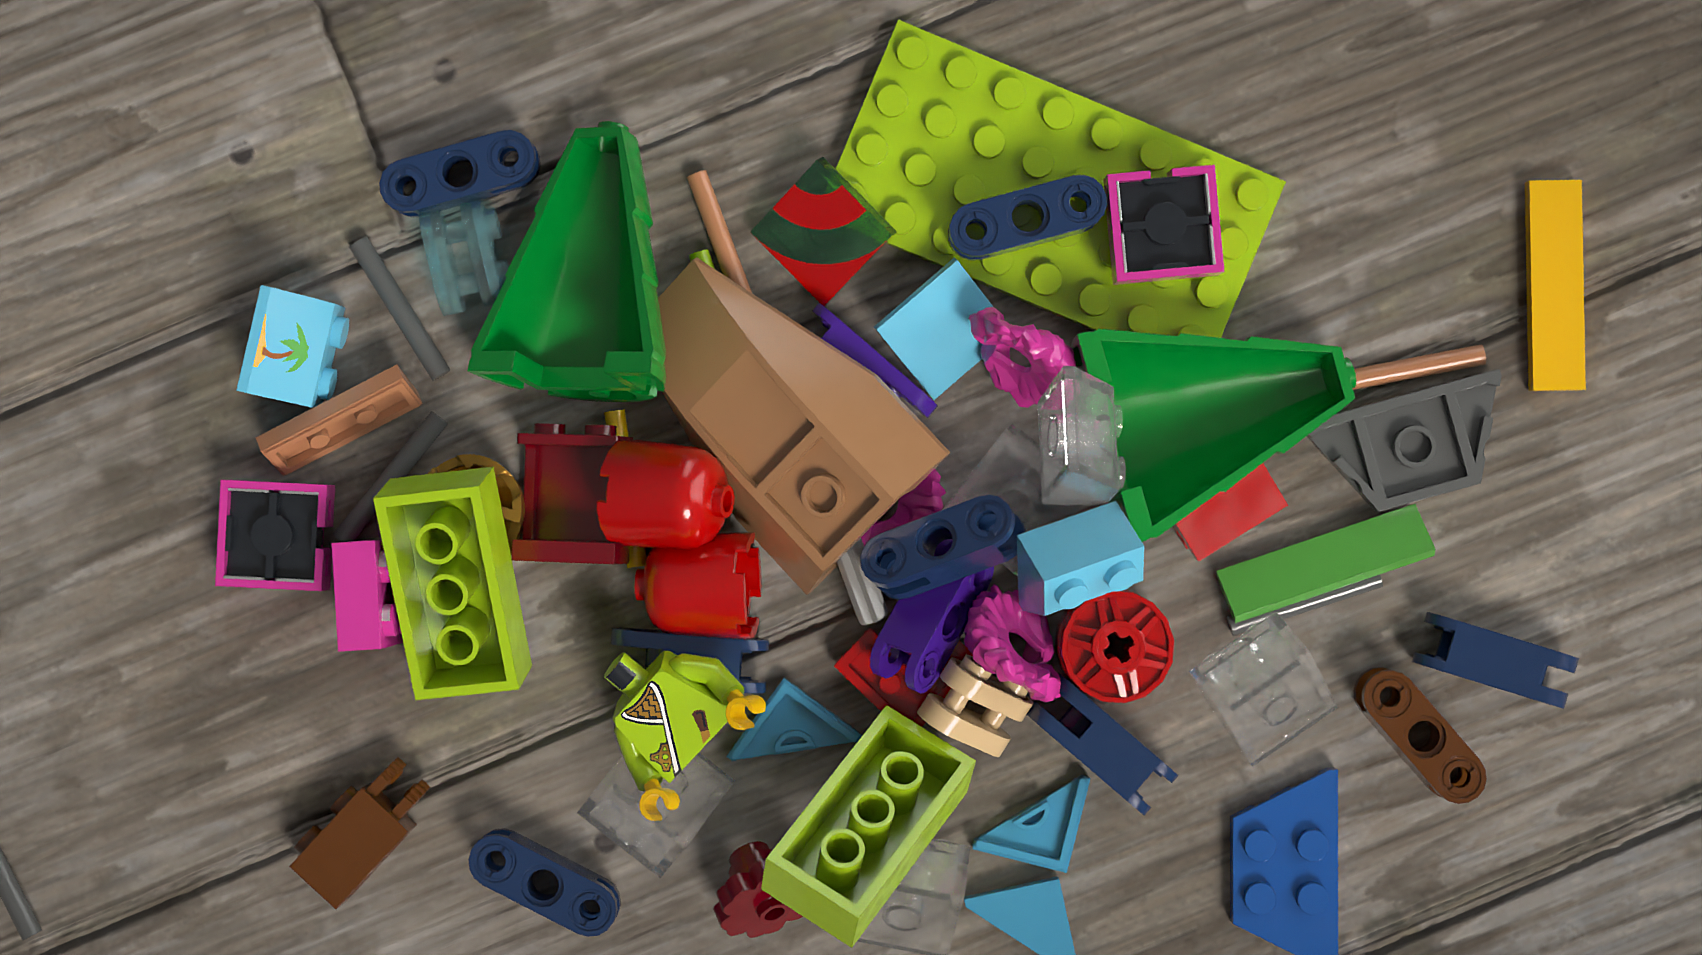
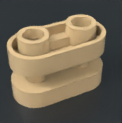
M966 654L962 661L952 657L940 675L942 681L951 687L945 698L929 693L917 713L924 721L943 734L987 754L1000 757L1011 740L1010 735L1000 727L1006 716L1022 722L1032 707L1033 701L1027 696L1028 691L1024 687L1010 681L999 682L998 677L985 671L981 665L976 663L972 656ZM969 699L987 707L983 715L965 708Z

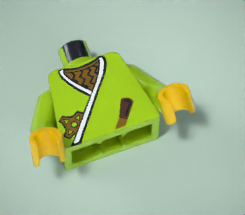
M665 650L661 652L647 669H644L625 652H622L611 663L604 674V678L624 693L617 701L613 715L614 733L625 764L638 790L645 791L639 802L640 811L646 819L651 821L662 820V815L656 807V802L660 796L668 810H676L680 804L679 795L674 790L661 787L660 784L663 779L671 783L727 722L736 730L754 728L753 721L749 720L745 714V707L754 714L763 713L766 709V702L762 697L758 695H743V685L717 658L685 653L676 655L671 651Z

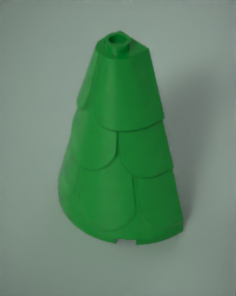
M602 121L598 123L597 127L576 128L534 208L536 216L505 274L506 279L471 349L468 372L508 387L521 390L524 388V383L537 390H548V396L583 401L635 402L657 397V391L664 392L666 384V347L657 294L659 282L649 229L653 226V219L637 138L629 133L627 126L617 122Z
M1098 329L1094 332L1077 334L1071 343L1076 367L1079 366L1080 380L1076 382V387L1073 388L1072 401L1080 439L1092 478L1103 505L1116 501L1142 542L1149 538L1159 537L1217 493L1226 492L1272 455L1283 454L1356 399L1353 388L1356 387V373L1353 364L1349 358H1344L1342 348L1338 346L1253 336L1241 341L1185 333L1172 336Z

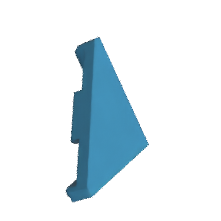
M784 677L766 701L765 712L758 713L752 720L754 728L744 731L726 757L731 761L850 742L855 743L859 741L862 734Z
M1080 775L973 839L972 849L1067 873L1091 778Z
M1058 876L963 897L966 908L1037 954L1076 955Z

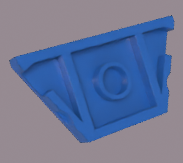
M1326 767L1318 771L1317 775L1294 787L1288 786L1270 795L1268 800L1258 805H1250L1230 816V921L1234 925L1294 955H1338V769L1334 767Z

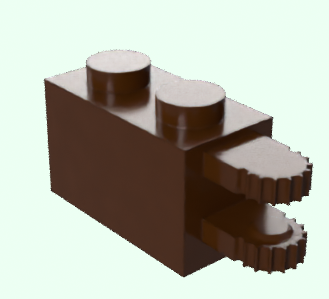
M399 757L373 783L367 784L359 791L350 786L330 807V810L336 815L323 830L314 825L294 846V849L300 855L289 867L334 909H338L417 826L407 816V813L431 788L423 779L419 783H414L407 790L404 798L398 805H395L382 793L403 774L406 764Z

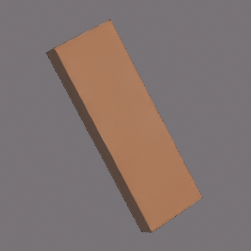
M395 365L256 437V440L263 455L283 476H286L419 407L423 403L417 389L400 367Z

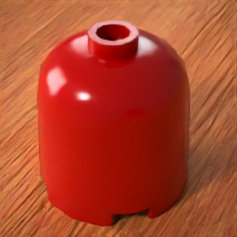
M620 440L608 451L601 466L600 476L609 477L606 501H597V514L600 528L606 539L611 542H620L625 546L697 548L709 543L716 537L725 519L731 515L734 508V491L728 483L722 463L707 450L643 440Z
M718 533L709 543L691 549L653 547L646 559L645 569L636 570L634 588L636 600L645 601L647 614L655 627L664 633L675 635L752 639L756 635L759 618L749 617L751 597H761L762 593L759 547H750L754 543L755 533Z

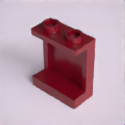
M534 423V433H517V444L525 445V516L523 521V539H512V561L629 564L630 546H625L620 542L608 541L602 532L597 514V501H606L609 477L600 476V470L608 451L617 441H633V437L616 436L617 426L585 425L584 435L565 434L566 424Z

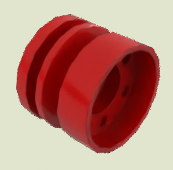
M1128 590L1113 591L1085 601L1075 608L1065 609L1056 626L1055 652L1061 669L1080 690L1102 702L1128 703L1146 697L1164 681L1173 663L1174 638L1168 619L1153 602ZM1111 633L1120 638L1128 637L1129 642L1123 646L1125 656L1121 659H1118L1113 654L1104 655L1103 650L1110 645L1107 636Z

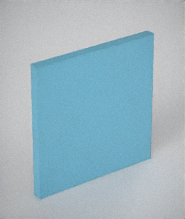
M954 257L877 323L874 328L928 395L935 400L982 359L981 346L983 344L972 335L971 323L968 318L971 314L993 306Z

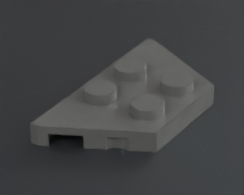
M1500 369L1336 413L1307 435V437L1375 512L1481 484L1486 460L1484 456L1485 443L1490 438L1493 424L1491 412L1496 387L1500 386L1502 377Z

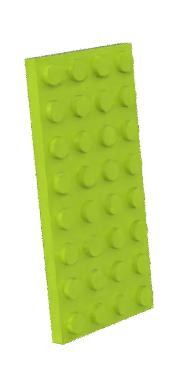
M898 19L825 194L831 193L843 185L867 210L859 218L844 225V227L882 243L885 242L887 245L940 267H944L955 257L973 281L1090 330L1109 329L1172 336L1185 333L1221 338L1286 181ZM1215 165L1225 272L1218 276L1113 285L1106 210L1093 228L1086 232L975 261L963 259L952 250L948 242V229L953 215L959 208L969 203L1073 175L1092 177L1104 189L1103 179L1107 174L1150 170L1151 178L1167 177V173L1172 168ZM1072 197L1070 199L1072 209L1077 212L1086 211V204L1081 198ZM1020 205L1012 212V220L1018 229L1031 232L1040 227L1041 217L1034 207ZM971 224L966 227V233L971 239L980 240L984 237V231L979 225Z

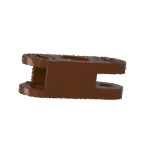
M1375 667L1363 672L1356 680L1353 690L1355 703L1424 785L1435 795L1457 804L1469 803L1478 798L1484 790L1487 780L1484 765L1417 686L1403 673L1388 668ZM1385 687H1389V698L1381 703L1380 693ZM1425 721L1430 727L1429 740L1424 746L1413 748L1408 739L1409 730L1415 723ZM1457 767L1458 776L1451 782L1450 773Z

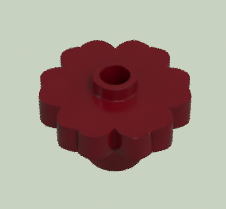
M755 841L747 843L731 854L729 858V879L716 892L719 902L713 907L720 927L726 930L729 936H736L746 932L748 937L755 938L780 930L786 921H793L803 917L761 889L766 858L772 852V849H769L768 845L764 842Z

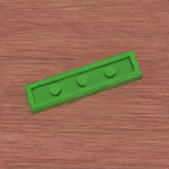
M1412 504L1217 570L1216 578L1235 623L1433 557L1436 549L1416 504Z

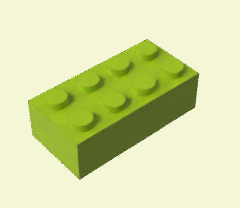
M494 466L390 478L373 500L415 701L519 690L532 668V661Z
M886 705L768 855L765 862L761 889L852 948L967 793L976 760Z

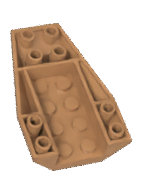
M695 258L658 297L666 347V384L662 393L692 445L707 450L722 463L728 483L734 491L735 501L732 513L735 519L747 532L755 533V540L802 591L808 595L838 566L837 561L901 496L915 489L951 452L877 374L702 260Z

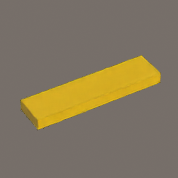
M1529 180L1525 182L1528 391L1586 390L1582 180Z

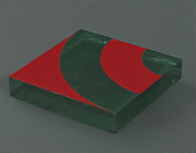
M822 156L812 164L750 233L821 305L826 306L897 231Z

